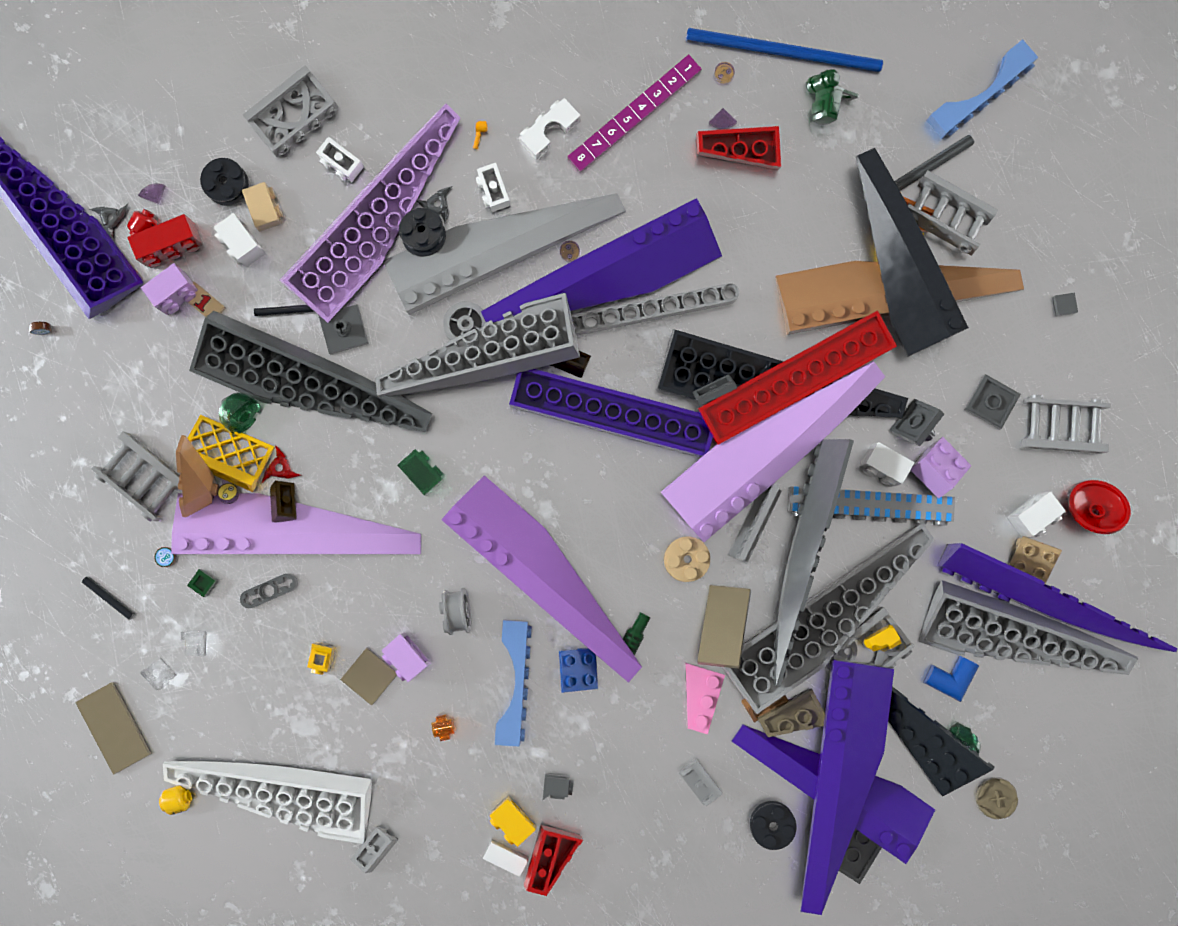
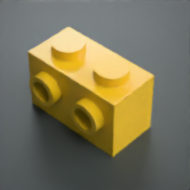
M509 796L489 815L491 824L497 830L500 828L505 833L504 838L511 845L515 844L517 847L537 827Z

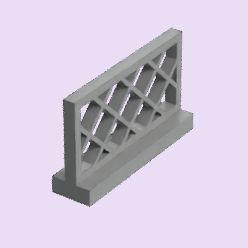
M772 484L754 500L732 545L729 556L745 564L748 563L782 492L779 489L780 485Z

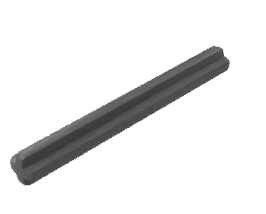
M965 136L895 180L898 189H904L923 177L927 170L931 172L975 143L972 136Z

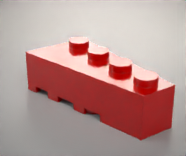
M779 126L698 131L696 134L697 155L775 170L781 168Z

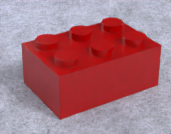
M185 214L127 237L136 260L150 268L160 266L161 262L167 259H177L184 252H194L199 249V246L203 245L195 223Z

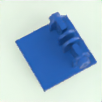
M589 648L559 651L562 693L598 689L595 653Z

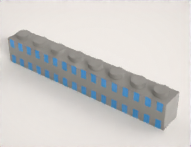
M789 487L787 511L793 512L792 516H800L797 514L799 503L804 502L805 495H802L804 487ZM840 489L833 518L845 519L846 515L854 516L853 520H866V517H874V521L886 522V518H894L896 523H907V519L915 520L914 524H927V521H935V525L947 526V522H954L955 497L942 496L938 499L933 495Z

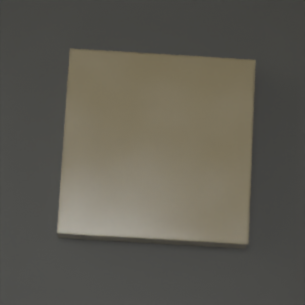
M366 648L340 680L372 706L395 679L397 674L392 667L369 648Z

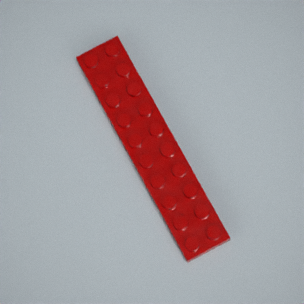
M877 310L743 383L736 389L701 406L698 410L714 440L719 445L892 350L897 345Z

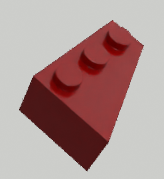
M540 825L524 882L526 891L547 896L560 877L562 870L571 860L575 850L583 842V838L576 833Z

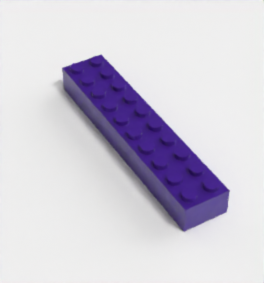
M537 369L517 373L509 403L510 407L697 457H703L710 450L713 438L699 412Z

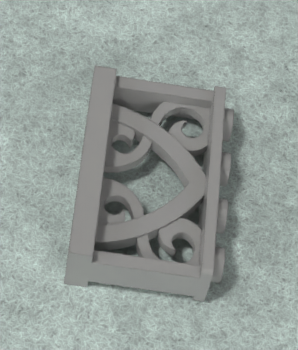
M305 65L246 111L243 116L277 157L278 155L285 154L293 143L303 140L307 132L317 129L321 121L326 117H332L336 113L338 106ZM311 81L319 91L309 94L306 83ZM295 92H298L297 97H300L301 95L302 97L298 99H293L291 95ZM322 97L325 99V105L321 109L316 110L315 105L320 104V102L311 101V98ZM285 100L291 104L303 102V110L298 122L280 121L283 114L282 102ZM273 109H278L277 116L275 117V119H272L275 116V114H271L270 112ZM259 120L269 125L265 134L256 124ZM273 128H277L275 130L276 138L278 134L284 135L283 139L277 143L270 139V133Z
M879 607L868 616L831 659L856 663L853 662L857 656L855 640L859 639L864 642L868 631L874 633L883 628L881 623L883 618L889 625L895 628L902 642L900 648L896 651L891 649L885 652L878 650L875 662L863 665L893 669L896 666L895 662L900 658L905 659L912 653L911 649L915 646L892 619L885 607ZM846 648H851L853 651L849 660L846 659L849 655H846L844 652ZM885 653H886V654L889 655L890 657L887 658V659L884 661ZM830 663L825 666L829 673L831 671Z

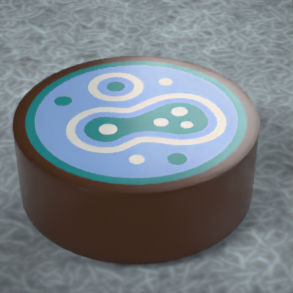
M39 321L29 325L31 334L45 335L51 333V324L48 322Z
M161 547L154 555L155 562L160 567L172 566L177 558L176 554H171L170 547Z

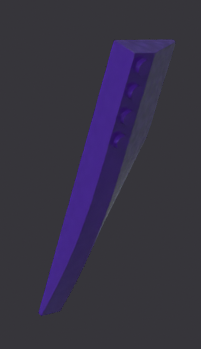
M0 137V197L87 318L91 319L107 311L143 285L142 279L94 216L87 214L81 205L74 203L67 193L63 190L60 191L54 186V182L29 161L26 162L20 153L15 149L12 150Z
M696 198L536 280L482 310L481 314L486 323L491 320L494 323L504 320L503 314L511 311L513 316L521 313L520 306L525 303L566 293L570 312L606 302H614L623 298L648 294L722 257L708 218Z
M963 543L947 544L938 563V567L943 568L942 572L953 577L956 574L961 577L960 581L969 585L975 583L980 586L979 590L988 594L994 592L998 594L997 598L1005 602L1014 601L1067 625L1134 645L1175 653L1178 650L1155 637L1149 638L1148 634L1141 630L1130 629L1131 625L1116 620L1114 616L1088 603H1080L1079 599L1072 595L1060 594V589L1046 585L1044 581Z
M832 660L800 912L822 915L884 755L894 669Z

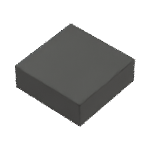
M1075 292L1053 296L1056 316L1078 313Z

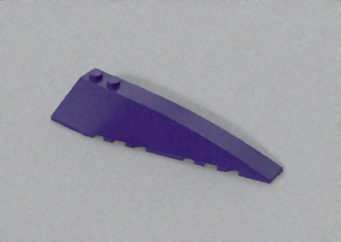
M742 724L732 742L814 799L820 754L774 736L767 737L766 733ZM875 776L855 829L907 864L917 849L935 809L903 786Z

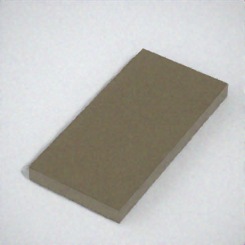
M710 585L697 660L698 664L740 668L751 595L750 589Z
M114 682L75 702L113 775L151 754Z

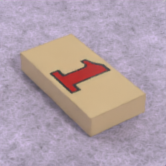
M193 282L198 291L195 292L196 297L188 302L205 317L213 311L222 313L225 310V306L196 282Z

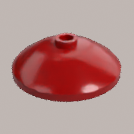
M1099 480L1084 481L1075 486L1070 493L1068 505L1071 515L1082 527L1091 532L1113 534L1122 530L1130 519L1131 508L1126 496L1118 488L1107 482Z

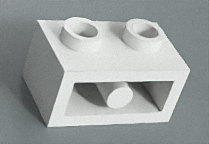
M330 137L325 140L316 152L321 159L319 162L327 169L330 167L337 171L335 174L343 181L348 179L350 182H353L364 168L358 158Z
M493 163L477 169L479 176L475 179L479 189H484L485 195L482 198L485 207H490L491 212H495L511 206L497 164Z

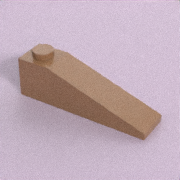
M181 435L176 449L177 472L180 473L178 489L182 490L183 497L179 498V506L182 517H188L212 504L214 496L218 495L219 484H216L214 474L185 435Z

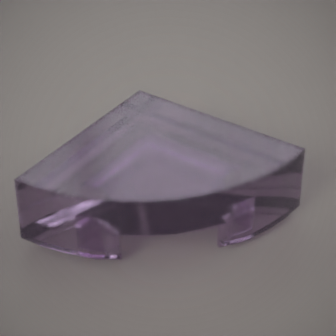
M724 108L709 121V125L717 129H729L737 124V121Z
M160 183L150 184L144 187L138 196L159 204L166 186Z

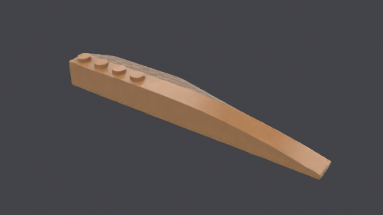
M850 261L775 276L787 335L857 322L877 310L881 317L889 316L878 262ZM939 265L956 302L1024 290L1021 271L1018 269Z

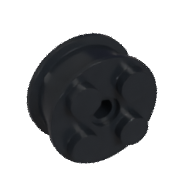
M217 158L210 161L203 168L200 184L204 193L212 201L222 206H231L239 203L244 198L242 190L249 188V179L246 172L234 160Z
M416 208L408 212L399 224V235L406 250L415 256L425 257L433 255L445 243L446 230L442 219L431 209Z
M766 801L759 804L753 810L749 822L753 838L760 846L769 850H779L792 842L796 835L797 824L791 810L786 805L778 801ZM771 823H776L775 827H769Z

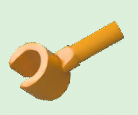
M478 121L476 123L474 149H478L481 132H487L486 121Z

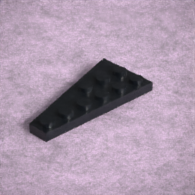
M892 686L888 721L942 797L994 770L995 766L990 762H985L976 751H971L961 743L962 740L939 722L929 718L925 711L920 707H915L908 701L906 696Z

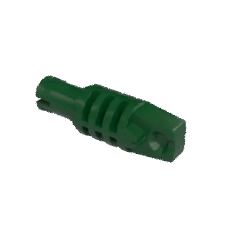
M641 612L632 628L627 629L623 637L624 642L634 656L644 638L643 632L651 618Z

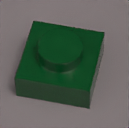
M198 569L187 586L202 597H206L217 580L202 569Z

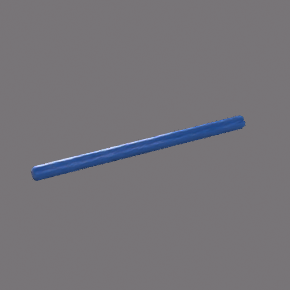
M688 28L686 39L878 72L883 68V60L694 28Z

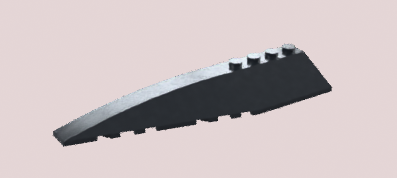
M673 329L657 389L695 399L693 391L726 375H730L738 387L784 361ZM874 388L849 415L902 418L908 398Z

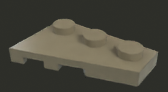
M809 689L757 718L767 737H772L794 731L824 726L825 712L813 690Z

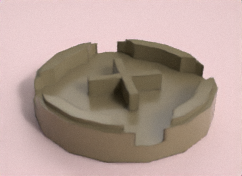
M990 778L978 787L976 803L979 810L987 817L992 819L1007 818L1016 810L1018 805L1017 791L1007 780Z

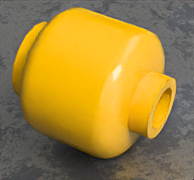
M180 785L165 789L159 798L160 808L169 815L187 811L192 801V794Z

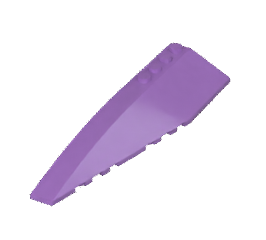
M483 476L441 519L628 683L642 668L546 528L486 476Z

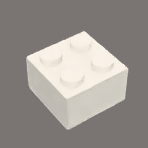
M234 213L214 226V229L217 231L215 234L216 238L226 249L229 248L227 253L238 265L242 263L247 268L266 254L245 224Z
M877 442L870 446L859 466L864 468L862 471L871 477L876 475L881 478V483L891 487L892 485L903 484L915 462Z
M1050 491L1038 493L1008 516L1007 519L1021 537L1031 538L1043 534L1046 531L1045 527L1050 523L1054 525L1063 518L1061 515L1066 511Z

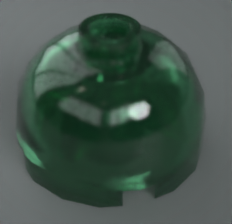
M233 393L222 400L218 411L219 420L231 433H243L256 421L253 417L256 412L259 413L260 404L248 394Z

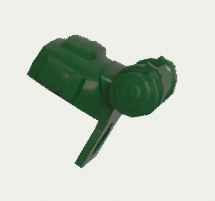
M835 69L825 70L818 75L809 77L806 81L808 91L811 94H815V102L812 104V121L821 125L830 124L837 120L841 99L851 101L859 96L857 93L838 86L840 75Z

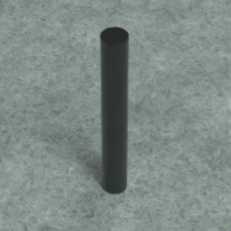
M308 305L254 308V316L314 312Z
M86 576L81 583L128 620L133 618L135 614L89 577Z

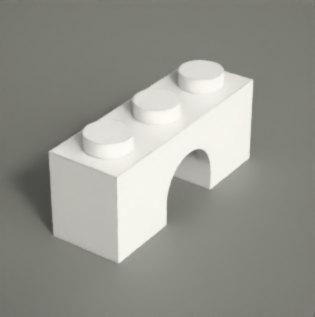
M565 98L554 102L547 114H541L531 128L529 126L526 127L520 134V143L535 160L539 159L551 148V142L545 136V132L550 127H559L567 134L581 121V115Z

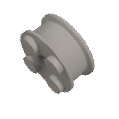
M464 301L456 303L448 309L444 316L443 327L449 340L473 329L478 330L485 326L486 321L481 314L483 309L479 305ZM464 323H470L468 327H463Z
M461 588V591L450 593L448 590H444L442 602H439L440 614H444V633L453 635V632L463 630L466 633H470L471 612L466 589Z

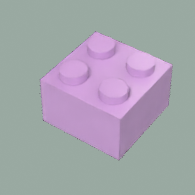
M174 263L140 287L153 306L166 315L175 313L181 304L195 298V292L198 291L186 272Z
M941 437L922 454L912 466L911 471L939 499L955 487L971 465L944 437Z
M406 633L397 636L381 650L384 654L382 655L383 659L388 665L393 664L397 669L395 673L402 681L410 682L431 664Z

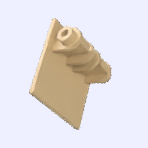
M1025 536L1018 538L1016 542L1018 547L1009 565L1044 581L1046 584L1062 550Z

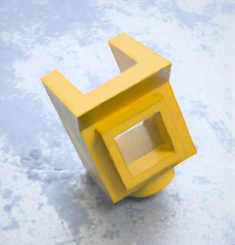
M317 642L312 643L307 668H312V673L323 675L324 672H329L336 647L323 646Z

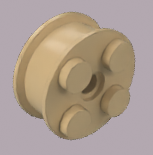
M681 537L673 541L666 549L664 555L665 568L678 581L692 582L698 580L705 575L710 566L709 550L697 538ZM685 556L690 557L689 563L684 562Z

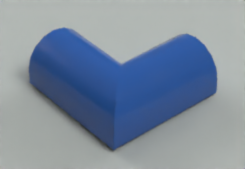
M959 656L951 674L932 665L923 683L961 702L979 665Z

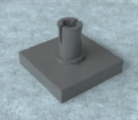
M357 304L340 309L328 323L319 316L330 355L369 344Z
M914 399L904 411L903 417L897 420L890 431L900 438L921 446L924 440L930 441L933 439L932 436L936 434L933 429L944 416V413L936 407Z

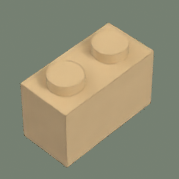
M263 182L242 190L254 226L259 232L282 224L280 217H283L279 205L276 206L273 199L276 198L272 186L269 187Z

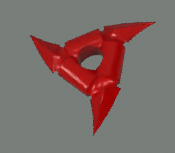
M275 445L277 457L268 466L269 468H266L262 483L270 476L285 477L286 479L301 476L290 471L287 459H285L286 456ZM278 464L283 466L282 471L276 470Z

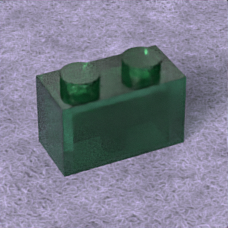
M415 449L397 466L420 492L427 496L444 481L441 477L444 473L436 465L432 467L429 464L430 458L423 450L419 452Z

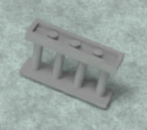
M927 170L918 184L919 187L923 188L914 206L908 205L919 227L955 246L961 252L972 256L980 246V243L974 240L982 224L988 225L995 217L998 209ZM930 193L941 199L932 216L921 211ZM948 203L958 208L950 226L939 221ZM965 213L976 219L967 236L957 231Z
M1030 395V398L1024 399L1023 404H1032L1031 432L1028 438L1021 440V448L1099 454L1108 452L1109 444H1102V440H1100L1101 409L1111 408V403H1104L1103 399H1091V402L1043 399V395ZM1040 405L1052 406L1051 437H1048V440L1041 439V436H1039ZM1061 407H1073L1071 438H1069V441H1061V437H1059ZM1081 408L1093 409L1092 434L1089 443L1081 442L1082 439L1079 438Z
M122 431L117 437L122 441L120 449L103 469L93 466L91 470L96 473L94 476L99 481L110 484L142 511L141 515L150 522L152 520L160 521L162 518L156 512L175 489L178 490L180 475L130 433ZM133 450L138 454L136 456L137 460L117 482L109 474L126 453ZM149 463L153 466V472L133 495L125 486L143 464ZM159 476H165L169 480L167 487L150 507L146 506L140 499Z

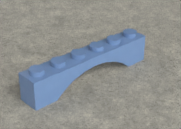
M1022 39L1004 55L998 75L987 90L968 100L944 103L926 121L941 138L947 134L949 137L952 136L959 129L957 126L960 123L966 124L974 117L972 113L977 109L981 112L990 104L988 100L992 97L996 99L1005 92L1003 89L1008 84L1010 87L1020 79L1019 75L1022 72L1027 74L1035 67L1033 63L1038 59V56Z
M503 620L502 642L513 661L515 688L510 706L496 723L495 745L519 747L521 741L525 740V729H521L522 721H526L527 708H523V700H527L528 688L524 687L525 679H529V667L525 666L526 659H530L531 649L530 646H527V638H531L532 626H528V621Z

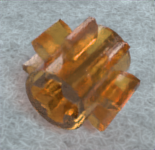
M446 715L435 717L436 722H431L434 738L439 737L440 741L449 740L451 738L450 734H455L452 718L447 719Z

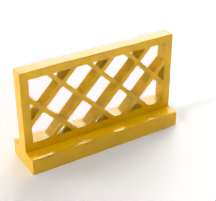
M203 415L199 416L188 436L190 442L201 440L203 448L196 451L214 476L251 492H254L257 486L256 482L275 449L270 444ZM202 422L211 425L212 431L201 434L199 428ZM225 431L230 434L231 439L219 442L217 433ZM214 435L217 443L205 447L202 438ZM242 439L248 441L249 447L237 449L236 441ZM233 443L235 451L224 455L221 446ZM219 447L222 456L216 458L208 456V450ZM260 447L267 449L265 456L256 458L254 449ZM251 451L254 459L242 463L239 454ZM238 456L240 464L235 466L227 465V458ZM256 463L257 471L255 475L246 473L244 467Z

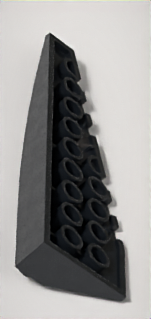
M872 148L857 155L856 160L860 180L863 184L864 199L867 203L868 218L872 227L871 233L877 261L880 266L881 281L884 285L885 300L888 304L889 319L907 357L969 327L905 199L877 150Z

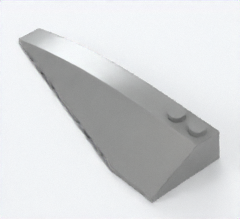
M566 293L525 303L520 306L522 312L515 316L509 311L503 314L504 320L494 323L491 320L478 330L473 329L444 343L445 346L437 350L434 348L428 351L427 355L419 359L414 358L410 360V363L403 367L398 366L376 377L377 396H393L458 386L579 358L578 342Z
M941 580L933 596L919 637V642L957 655L965 656V652L974 654L975 657L984 658V656L996 657L998 660L1008 658L1015 659L1016 662L1048 666L1050 664H1058L1060 667L1065 668L1075 666L1081 667L1082 670L1100 669L1101 672L1124 675L1130 674L1138 660V657L1065 624Z

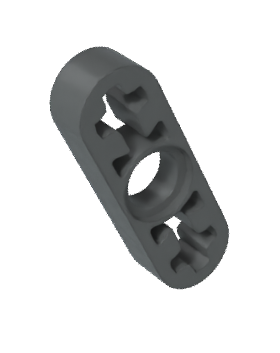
M283 574L257 585L241 594L240 603L245 608H255L293 591L298 584L297 578L293 574ZM285 578L292 579L290 588L288 586L278 588L275 584V581H277V584L284 583ZM267 585H271L274 588V594L271 597L264 595L263 590ZM259 589L260 597L253 599L252 605L250 602L246 603L245 599L248 598L247 594H249L250 596H254L258 594L256 590Z

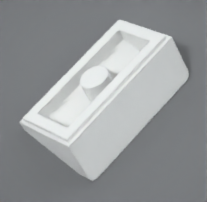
M491 840L483 859L520 877L529 857Z

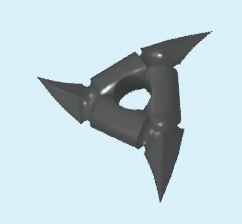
M451 187L437 191L438 193L432 195L427 201L416 200L423 208H428L437 214H441L446 224L449 209H447L445 195ZM437 200L441 201L439 207L434 206V202Z
M128 203L119 210L109 207L105 208V206L89 209L100 214L104 229L113 240L112 228L119 223L121 217H124ZM113 214V219L108 221V215Z

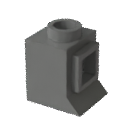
M545 774L543 800L549 795L550 798L563 800L568 795H572L573 783L569 782L570 777Z

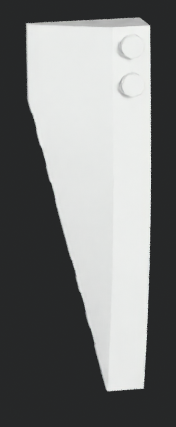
M164 761L163 775L166 782L180 785L186 789L195 788L200 794L206 796L211 794L220 797L219 800L228 803V801L237 803L239 808L267 818L271 816L276 817L281 823L288 825L290 822L300 826L299 829L308 832V830L318 832L317 836L361 844L365 842L371 802L372 779L250 763Z

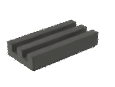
M726 375L692 393L701 406L736 389L737 386L731 376Z

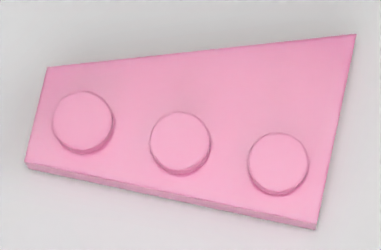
M685 663L688 729L708 734L725 674Z

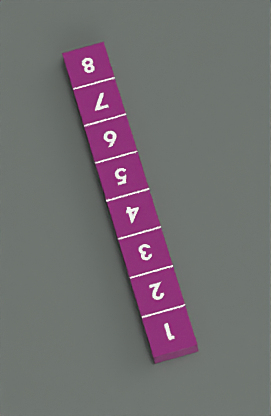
M688 54L569 154L567 158L581 173L702 71L701 67Z

